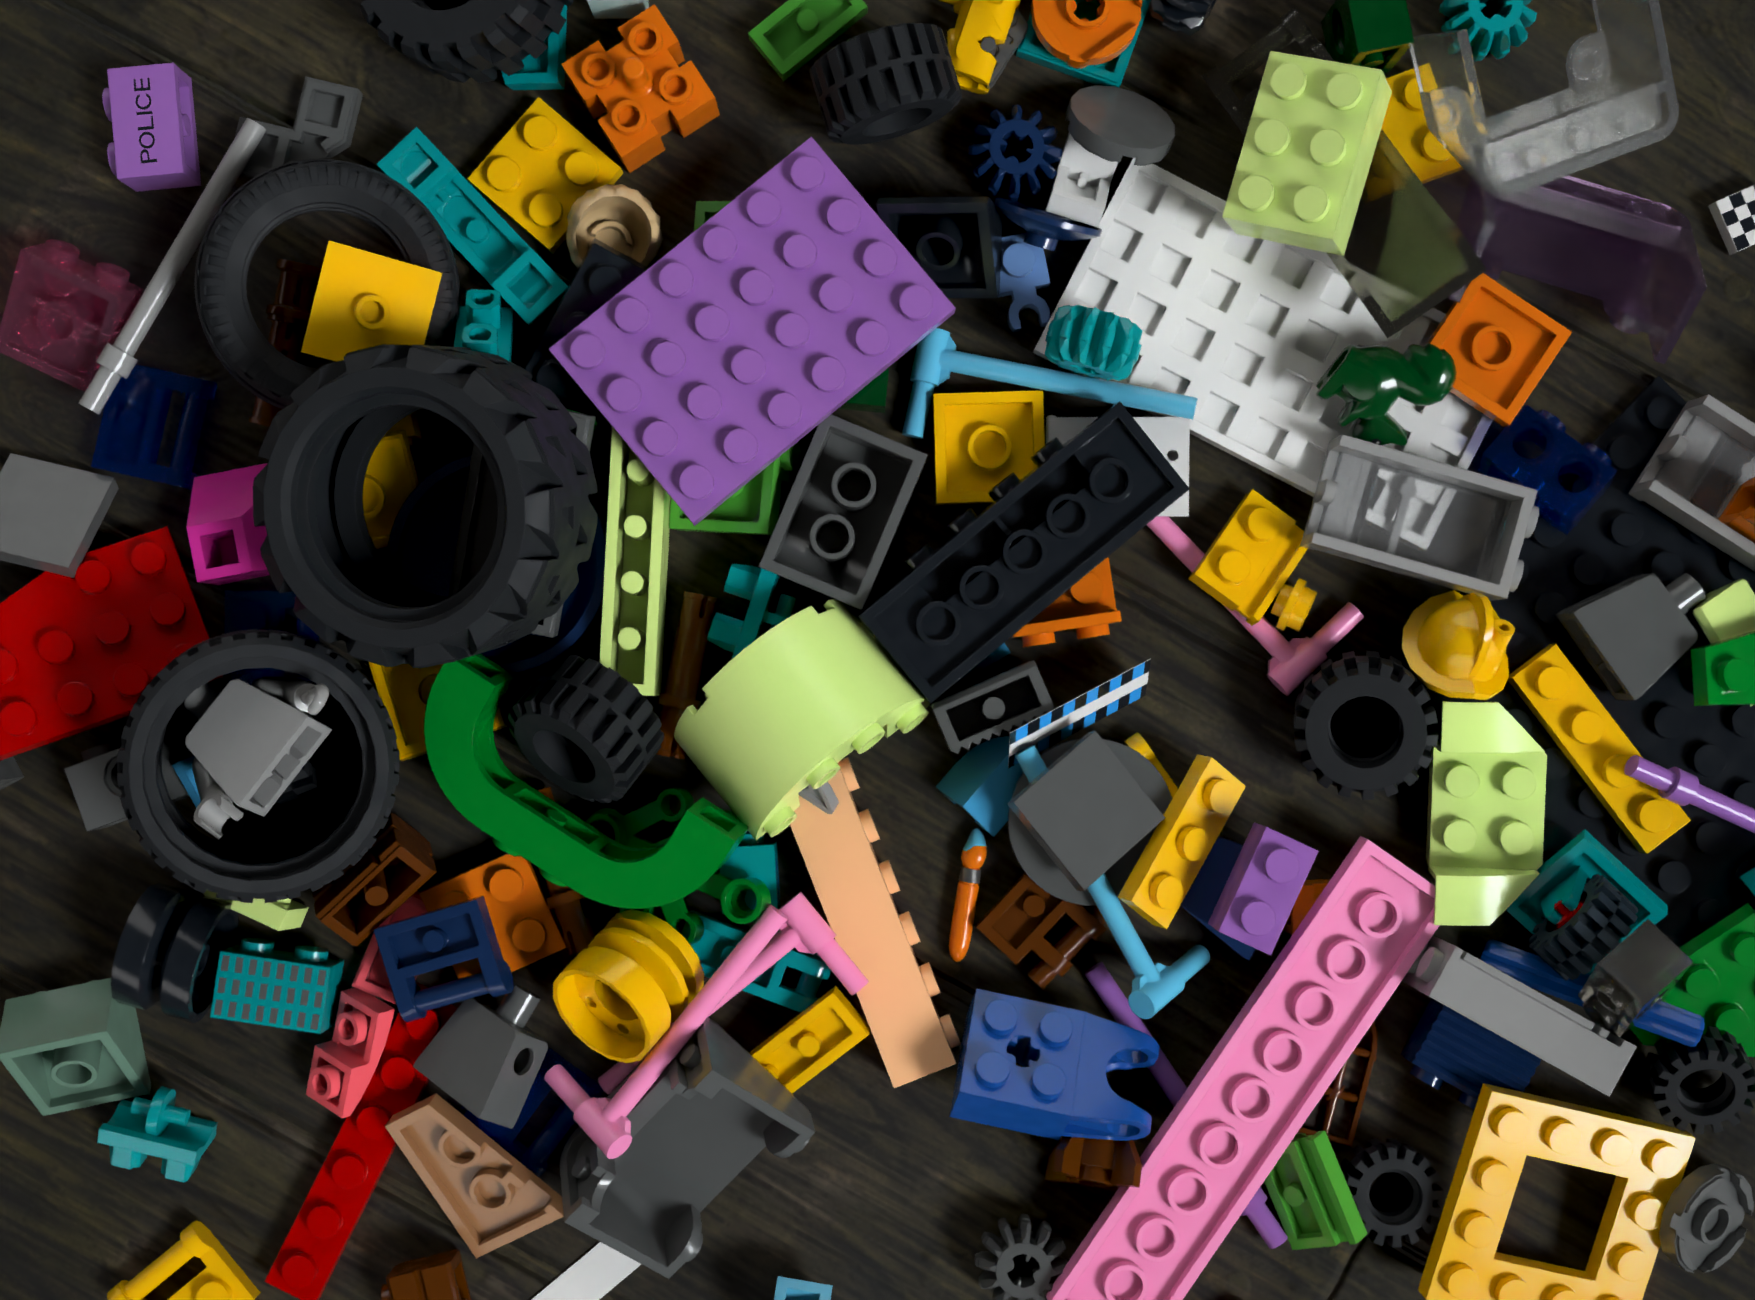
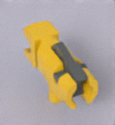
M939 0L954 5V12L958 14L955 28H950L947 31V46L960 89L977 94H987L1028 32V23L1018 10L1021 0Z

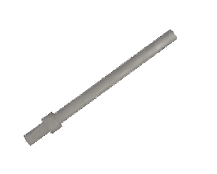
M246 118L113 345L107 343L96 362L100 364V367L80 399V405L100 414L120 378L127 379L138 361L133 356L201 243L210 222L224 204L267 131L257 122Z

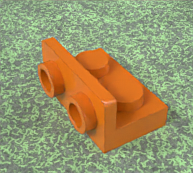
M1109 557L1092 569L1009 639L1022 637L1023 647L1056 643L1054 632L1076 629L1077 639L1110 635L1109 624L1121 622L1122 619L1120 610L1117 611Z

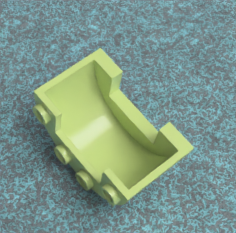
M828 600L823 605L827 611L820 614L812 606H809L780 622L757 638L730 660L702 688L705 692L706 701L699 710L693 705L688 706L676 725L674 738L738 819L749 827L748 831L755 840L759 839L766 832L770 837H773L785 830L797 818V814L794 811L800 807L798 793L809 784L813 789H817L828 782L840 770L838 762L854 749L859 754H862L873 747L884 735L888 738L898 729L903 734L908 733L918 726L929 714L926 708L930 703L846 603L839 600Z

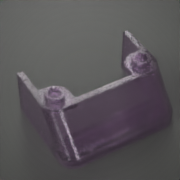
M1484 154L1478 160L1468 185L1446 260L1449 300L1460 303L1472 275L1478 270L1495 281L1499 279L1502 270L1594 297L1602 300L1603 308L1610 317L1609 321L1615 328L1629 334H1638L1640 331L1648 333L1653 359L1662 364L1666 363L1707 288L1690 221L1678 210L1653 200L1498 154Z

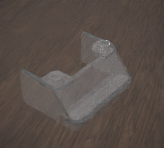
M1592 0L1597 31L1576 40L1568 51L1566 72L1570 88L1487 118L1485 116L1467 29L1413 37L1414 43L1410 47V52L1428 129L1485 192L1492 195H1516L1665 139L1672 133L1677 124L1679 106L1659 0Z

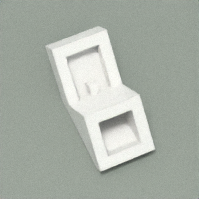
M1069 132L1056 171L1057 174L1052 184L1046 211L1098 228L1105 211L1111 180L1118 162L1105 160L1087 151L1073 139Z

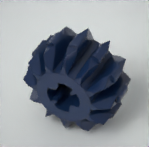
M1018 104L1012 106L1010 120L1008 121L997 109L991 111L989 116L991 127L978 124L974 129L973 135L980 143L970 146L968 150L969 159L981 162L973 169L972 175L974 179L978 181L992 176L987 193L995 196L1002 185L1009 187L1008 199L1011 202L1018 201L1020 186H1023L1030 196H1038L1041 191L1039 180L1052 183L1057 172L1050 164L1060 161L1062 157L1061 148L1049 145L1057 137V129L1052 126L1038 130L1043 117L1040 110L1033 112L1028 121L1022 120V109ZM1007 145H1011L1015 151L1026 150L1023 162L1019 163L1015 156L1005 159Z

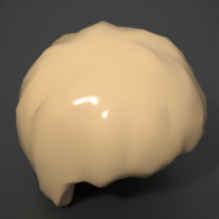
M606 184L596 189L587 190L584 195L577 198L573 203L567 216V245L571 260L577 268L580 266L594 238L647 267L656 258L663 240L660 229V216L653 210L651 202L638 190L623 184Z

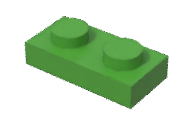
M788 0L748 32L749 40L779 77L785 81L868 13V6L863 0Z

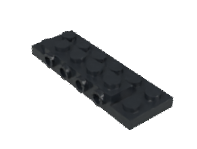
M1120 401L1111 406L1066 443L1062 444L1056 437L1043 446L1031 457V460L1036 465L1032 471L1021 480L1013 472L988 492V495L994 502L978 515H976L972 508H969L945 528L951 537L936 550H933L927 543L902 563L908 573L858 615L929 703L937 699L1190 489Z

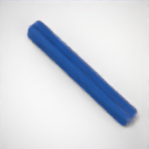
M1494 939L1487 941L1481 954L1480 960L1530 988L1689 1047H1695L1703 1034L1705 1022L1701 1015L1589 974L1583 975L1580 973L1577 979L1571 980L1569 978L1565 980L1539 956Z

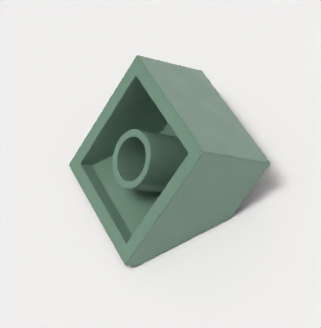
M111 978L92 980L83 984L6 999L0 1027V1061L43 1116L150 1094L151 1081L135 1007L118 1003L112 998Z

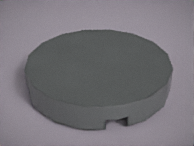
M1093 85L1079 89L1071 97L1065 114V121H1070L1068 131L1073 139L1087 151L1111 162L1116 161L1120 163L1122 156L1136 158L1134 165L1137 166L1159 162L1169 153L1175 138V124L1166 111L1150 99L1133 91L1114 86Z
M1713 1163L1697 1168L1681 1181L1671 1194L1664 1209L1659 1231L1662 1252L1670 1262L1687 1272L1694 1273L1693 1271L1698 1269L1706 1273L1719 1268L1731 1259L1743 1243L1748 1230L1741 1226L1744 1215L1747 1213L1752 1216L1754 1210L1752 1188L1744 1176L1726 1166Z

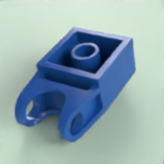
M976 988L966 1015L949 1117L1059 1140L1061 1136L1115 1141H1130L1144 1138L1151 1131V1115L1131 1101L1118 1096L1111 1089L1106 1073L1112 1070H1129L1153 1066L1159 1058L1160 1046L1148 1034L1085 1011Z

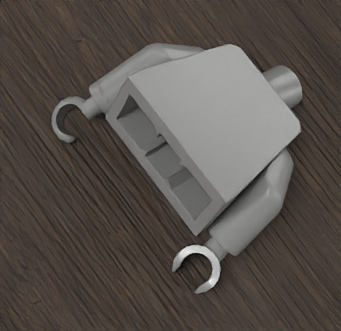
M262 676L255 680L252 685H249L235 678L229 681L221 693L209 683H206L194 690L185 699L184 708L199 720L185 738L186 747L195 756L191 767L201 802L195 810L194 821L219 840L223 836L221 829L227 819L231 817L235 821H239L243 817V812L236 808L233 802L237 806L263 817L268 813L332 731L324 723L304 713L308 712L310 715H316L324 707L329 696V689L325 684L314 685L303 679L293 677Z

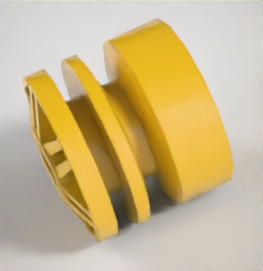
M630 909L617 913L608 922L606 927L594 937L588 948L583 949L563 969L553 982V999L559 1015L569 1029L590 1049L608 1059L631 1063L641 1061L670 1028V1023L676 1021L704 986V971L698 955L689 942L668 922L651 913Z

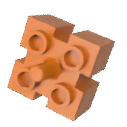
M655 4L617 28L622 42L605 51L598 40L561 64L570 83L592 117L595 119L606 112V115L597 121L605 137L629 173L664 152L665 147L661 137L677 127L683 138L720 115L714 94L693 62L690 60L684 65L678 66L685 61L680 43Z

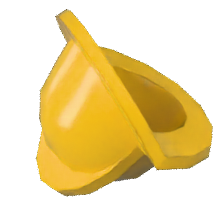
M1453 590L1433 596L1413 610L1403 628L1402 651L1412 673L1428 689L1449 698L1487 701L1500 693L1508 680L1509 669L1506 647L1515 632V628L1509 621L1499 618L1487 596L1481 593H1470L1463 596Z

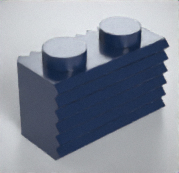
M1432 998L1400 1054L1414 1064L1410 1074L1438 1090L1441 1089L1444 1081L1462 1090L1458 1101L1475 1110L1483 1083L1524 1092L1525 1087L1530 1083V1078L1535 1074L1536 1067L1541 1062L1539 1057Z

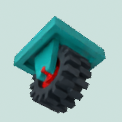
M1586 829L1537 869L1540 874L1506 909L1533 934L1529 938V947L1565 980L1569 978L1571 980L1577 979L1580 973L1592 975L1668 915V905Z

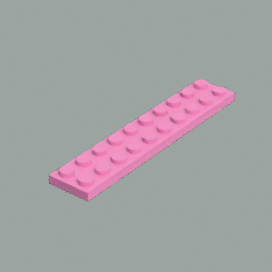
M1359 837L1140 1156L1142 1171L1139 1188L1121 1186L1118 1188L1064 1267L1062 1274L1053 1283L1052 1290L1046 1293L1047 1300L1184 1299L1440 926L1434 925L1435 885L1367 838Z

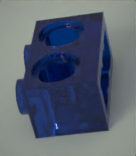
M1525 404L1512 423L1506 426L1483 452L1478 470L1484 475L1538 490L1534 506L1539 507V516L1567 536L1609 488L1617 470L1610 466L1612 464L1611 459L1600 448L1587 442L1582 445L1566 434L1565 425L1552 413L1542 409L1536 412ZM1522 440L1532 441L1540 447L1542 455L1534 459L1523 458L1514 451L1513 444ZM1565 473L1577 474L1584 479L1587 489L1578 493L1569 492L1560 485L1558 477Z

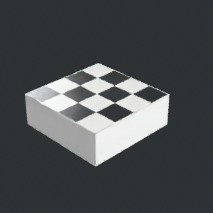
M1755 185L1708 206L1729 255L1755 245Z

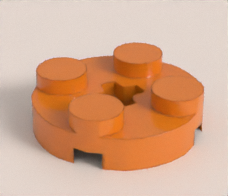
M1032 0V24L1039 41L1048 52L1056 58L1063 60L1072 68L1083 69L1089 65H1100L1116 58L1130 45L1141 20L1142 0H1097L1100 6L1095 13L1097 19L1089 21L1086 18L1079 19L1074 14L1077 9L1075 0Z

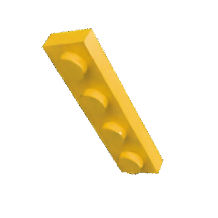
M1549 644L1509 675V683L1639 853L1648 854L1691 821L1680 805L1660 797L1658 789L1625 774L1624 768L1628 759L1633 755L1642 757L1557 644Z

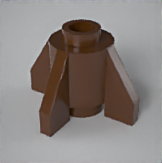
M1062 1136L1048 1157L1045 1180L1062 1183L1075 1182L1086 1186L1104 1188L1116 1193L1120 1186L1139 1188L1142 1163L1134 1140L1115 1141Z

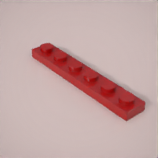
M418 982L416 983L421 990L428 988ZM457 1002L429 1010L425 1018L411 1022L404 1021L400 1013H398L389 1031L383 1053L372 1079L351 1116L346 1117L264 1282L300 1300L320 1299L397 1145L385 1128V1125L394 1114L418 1103L429 1081L413 1065L461 1005Z

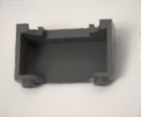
M707 1017L627 1115V1118L631 1121L632 1142L622 1155L614 1159H608L580 1126L569 1137L560 1157L564 1222L669 1279L685 1262L694 1259L701 1249L703 1234L700 1212L765 1147H767L770 1153L782 1159L790 1157L793 1153L800 1152L815 1133L811 1113L800 1100L717 1022ZM641 1062L606 1098L612 1099Z

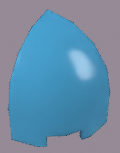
M1009 736L992 738L990 741L987 740L972 748L936 785V788L954 805L958 804L975 820L976 824L993 837L1008 821L1009 806L1007 803L1011 800L1013 789L1023 773L1019 763L1008 769Z

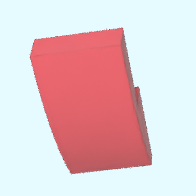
M355 987L342 990L332 1040L317 1044L314 1047L305 1095L340 1118L351 1116L378 1066L389 1035L395 1009L375 996Z

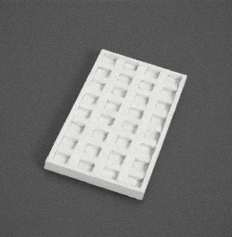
M1133 158L1098 227L1102 229L1100 237L1091 238L1033 353L1050 361L1045 356L1047 345L1045 339L1049 325L1054 320L1059 307L1066 305H1081L1087 308L1096 307L1105 312H1114L1119 317L1129 318L1132 323L1137 324L1142 330L1140 340L1142 346L1138 361L1133 366L1128 378L1120 381L1110 379L1109 381L1198 398L1193 420L1190 419V434L1314 497L1330 440L1341 434L1352 437L1353 428L1359 419L1357 418L1344 427L1339 426L1337 416L1346 402L1337 394L1328 399H1320L1316 395L1319 390L1316 387L1317 382L1344 348L1350 344L1357 347L1372 345L1388 346L1404 354L1411 344L1424 346L1446 314L1326 252L1236 234L1222 218L1226 201L1154 164L1145 166L1134 165L1136 158ZM1063 368V369H1065V370H1067V371L1073 373L1072 370ZM1451 392L1441 402L1430 406H1417L1399 397L1388 413L1403 427L1407 434L1408 442L1404 446L1394 443L1382 446L1467 470L1493 420ZM1147 411V412H1149V413H1151V414H1153V415H1155V416H1157V417H1177V416H1172V415H1167V414H1161V413H1156V412ZM1378 469L1363 523L1390 536L1400 500L1398 487L1405 483L1406 476ZM1415 479L1416 493L1409 500L1398 541L1422 552L1427 550L1456 491Z

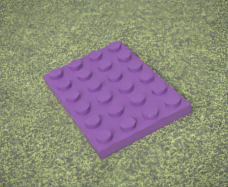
M811 136L549 348V350L695 526L955 313L956 308Z

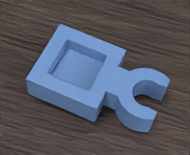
M1026 233L1002 237L1000 292L998 298L1008 295L1012 296L1013 302L1008 311L1007 322L1013 333L1020 332L1019 312L1023 309L1030 308L1036 311L1040 327H1045L1050 320V310L1046 301L1037 296L1036 293L1037 289L1047 288L1051 283L1044 249L1023 242Z

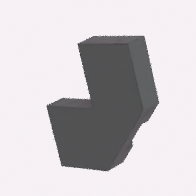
M305 77L293 129L253 120L267 131L240 176L253 179L263 172L287 163L311 159H331L351 147L363 93L357 88ZM239 117L235 137L239 132L240 128L242 127L243 123L245 122L246 118Z

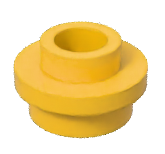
M1299 578L1294 587L1284 584L1271 610V614L1280 617L1276 628L1284 631L1286 627H1289L1298 632L1300 631L1317 595V591L1306 587V580Z

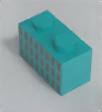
M247 937L241 938L240 944L220 951L210 1018L321 1034L335 1025L344 960L328 958V949L315 946H296L293 953L274 950V941Z

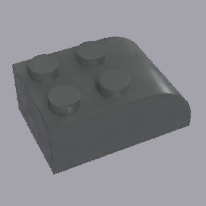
M831 414L818 425L759 567L863 610L924 468L927 454Z

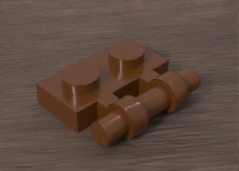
M1026 872L1020 876L975 925L1016 965L1031 949L1042 959L1028 973V976L1042 989L1057 974L1063 977L1073 966L1070 960L1091 938L1097 941L1107 930L1104 926L1106 922L1097 906H1091L1087 910L1082 905L1056 898L1040 888ZM1066 913L1076 923L1053 946L1044 935Z

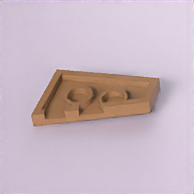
M437 1093L394 1114L385 1125V1128L476 1258L564 1217L561 1195Z

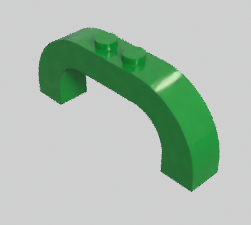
M482 654L442 665L431 687L424 719L425 745L433 774L447 799L468 821L493 837V843L503 852L513 856H522L539 867L540 874L549 882L558 886H568L586 898L613 907L645 909L666 905L684 898L703 885L731 857L748 831L749 827L702 797L686 810L667 843L653 848H632L614 841L520 780L509 771L501 760L494 741V719L501 701L516 676Z

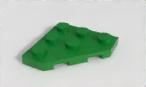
M1749 903L1745 904L1623 984L1622 987L1701 1015L1705 1022L1703 1035L1706 1034L1708 1026L1717 1027L1721 1036L1727 1031L1735 1037L1737 1044L1741 1043L1748 1057H1755V910ZM1627 1024L1643 1045L1654 1046L1660 1038L1667 1044L1672 1042L1668 1038Z

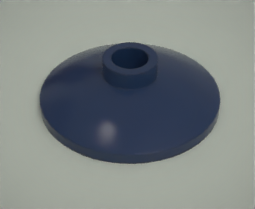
M997 197L994 204L1002 214L1026 230L1023 242L1036 247L1055 251L1058 240H1087L1100 237L1102 232L1100 228L1047 212L1042 208L1017 201L1011 202L1004 198Z

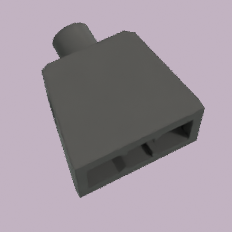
M1649 573L1628 578L1561 610L1556 616L1615 700H1637L1697 641L1698 633L1685 614L1706 600V595L1700 584L1687 573L1682 574L1667 586H1664L1655 574Z
M514 982L512 993L505 994L498 1007L477 998L464 1000L420 1054L413 1067L476 1117L512 1129L518 1120L548 1051L547 1041L525 1026L541 998L531 990Z

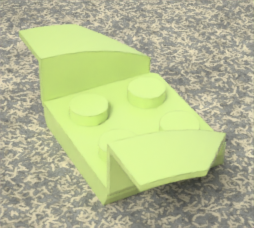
M1442 701L1441 740L1437 741V747L1432 746L1430 751L1433 759L1429 764L1426 841L1428 870L1435 879L1434 925L1490 926L1540 874L1537 869L1543 865L1547 754L1499 702Z

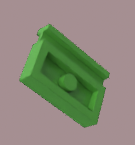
M1318 1131L1314 1135L1307 1136L1305 1133L1296 1134L1264 1181L1284 1231L1288 1236L1292 1250L1337 1246L1340 1242H1349L1350 1245L1359 1243L1368 1233L1326 1131Z

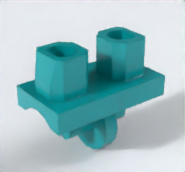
M468 290L466 293V306L459 307L454 347L471 348L472 351L498 355L511 362L514 327L513 308L501 307V294L497 290Z
M732 564L723 591L750 600V604L744 621L716 612L707 640L724 650L733 652L732 658H734L760 637L764 622L770 624V630L789 618L797 598L781 593L775 613L768 612L780 576L762 568Z
M161 1086L152 1100L135 1097L133 1102L121 1100L112 1118L100 1126L97 1143L109 1145L110 1163L113 1166L129 1170L138 1168L147 1158V1155L163 1158L161 1173L164 1175V1178L184 1183L194 1173L201 1156L215 1138L218 1122L190 1116L191 1110L175 1106V1089Z

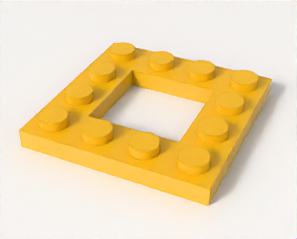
M1483 1083L1418 1291L1426 1300H1642L1661 1245L1659 1231L1662 1214L1671 1194L1682 1181L1696 1138L1688 1131H1682L1672 1126ZM1527 1155L1616 1175L1585 1271L1496 1252Z

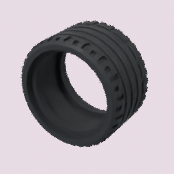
M270 629L239 630L222 634L196 644L174 658L151 680L134 704L123 729L121 747L118 750L117 781L122 793L120 797L122 807L132 831L136 830L141 838L139 843L144 850L149 853L162 869L166 866L173 871L172 877L193 887V889L202 893L208 890L217 893L216 898L244 903H253V898H264L265 903L300 897V891L311 888L312 892L341 877L344 874L343 869L350 864L352 866L357 864L376 842L377 838L375 835L380 828L384 829L396 798L394 792L396 785L399 783L400 768L399 750L396 743L397 737L386 706L371 683L348 660L331 648L302 635ZM274 668L299 674L316 684H325L329 689V693L340 702L349 716L357 741V769L352 789L340 811L315 834L302 842L277 850L247 851L224 846L202 835L182 817L169 797L162 775L161 748L167 724L175 710L197 688L218 676L242 669Z

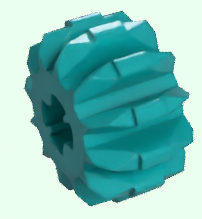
M1444 0L1440 4L1439 13L1450 19L1441 27V34H1457L1459 39L1454 44V52H1461L1469 45L1472 47L1474 62L1483 60L1488 52L1497 60L1504 58L1510 52V46L1519 47L1528 38V32L1525 28L1530 27L1536 21L1537 12L1526 7L1532 0ZM1485 6L1494 13L1490 19L1481 12Z
M1081 305L1062 306L1058 308L1054 320L1049 325L1045 339L1047 342L1045 356L1050 362L1056 363L1058 367L1072 370L1073 373H1081L1091 378L1098 377L1105 380L1114 379L1120 381L1128 378L1133 366L1138 361L1142 346L1140 344L1142 330L1137 324L1132 323L1129 318L1119 317L1114 312H1105L1096 307L1087 308Z

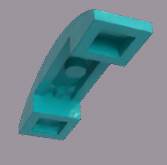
M418 127L414 128L377 163V166L387 176L407 188L429 209L451 244L495 290L500 292L502 298L529 326L564 295L568 286L513 230Z

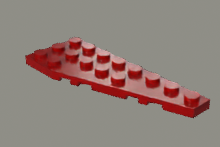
M168 526L87 552L81 565L77 568L74 578L45 571L0 603V761L129 716L141 693L163 668L189 648L210 639ZM221 675L208 683L214 686L226 682L224 675Z

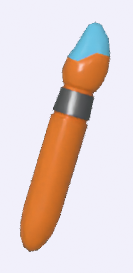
M978 828L971 831L961 853L963 866L961 867L949 935V952L952 960L955 962H960L969 949L979 892L980 867L984 864L987 856L985 837Z

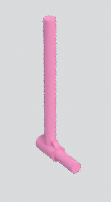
M1155 517L1147 526L1193 572L1205 554L1170 517ZM1348 602L1311 638H1292L1287 641L1264 616L1259 622L1251 626L1246 622L1247 618L1236 610L1231 611L1224 606L1272 656L1268 660L1267 677L1286 696L1292 693L1327 659L1326 653L1364 618L1359 609Z
M800 892L779 909L787 917L780 931L772 937L709 1016L793 948H796L798 952L811 953L812 955L817 953L851 996L861 990L869 981L836 942L834 931L803 893ZM641 1061L631 1063L617 1062L598 1078L600 1087L609 1095Z
M768 906L612 1099L605 1097L591 1098L561 1064L554 1065L546 1072L544 1080L574 1113L573 1119L608 1159H614L622 1155L632 1142L631 1121L627 1118V1115L786 922L787 917L776 907Z

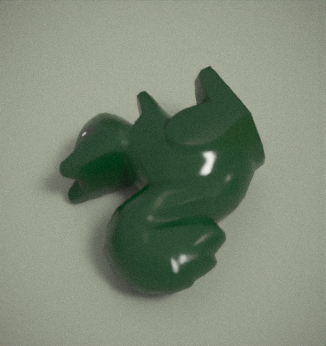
M1430 343L1424 346L1411 344L1404 354L1388 346L1372 345L1357 347L1350 344L1344 348L1317 382L1316 387L1319 390L1316 395L1320 399H1328L1337 394L1345 400L1346 404L1337 416L1339 419L1338 425L1344 427L1359 418L1353 428L1352 437L1378 445L1394 443L1404 446L1408 442L1407 434L1403 427L1388 413L1390 408L1399 397L1417 406H1430L1441 402L1451 391L1456 380L1457 371L1451 355L1445 349H1440Z

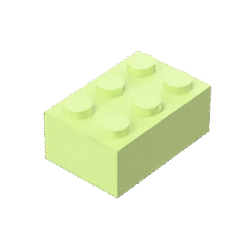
M1270 51L1222 218L1236 234L1344 256L1392 94L1381 69Z

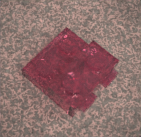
M49 239L46 240V243L20 249L0 325V353L85 392L100 367V364L96 362L107 343L113 345L141 298L143 288L128 282L130 273L126 269L105 262H100L93 266L78 259L80 250L76 246L64 241Z

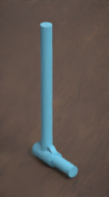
M936 328L917 344L910 375V381L913 382L902 435L923 439L934 387H939L941 383L949 379L951 372L1111 404L1120 401L1126 407L1192 420L1198 398L956 351L957 346L950 337V332Z
M1031 745L1015 754L1029 783L1047 769L1035 745ZM1104 873L1087 889L1135 975V978L1132 980V992L1128 998L1129 1006L1138 1017L1150 1019L1182 992L1185 983L1209 963L1210 953L1204 946L1195 945L1171 966L1161 963L1154 964Z

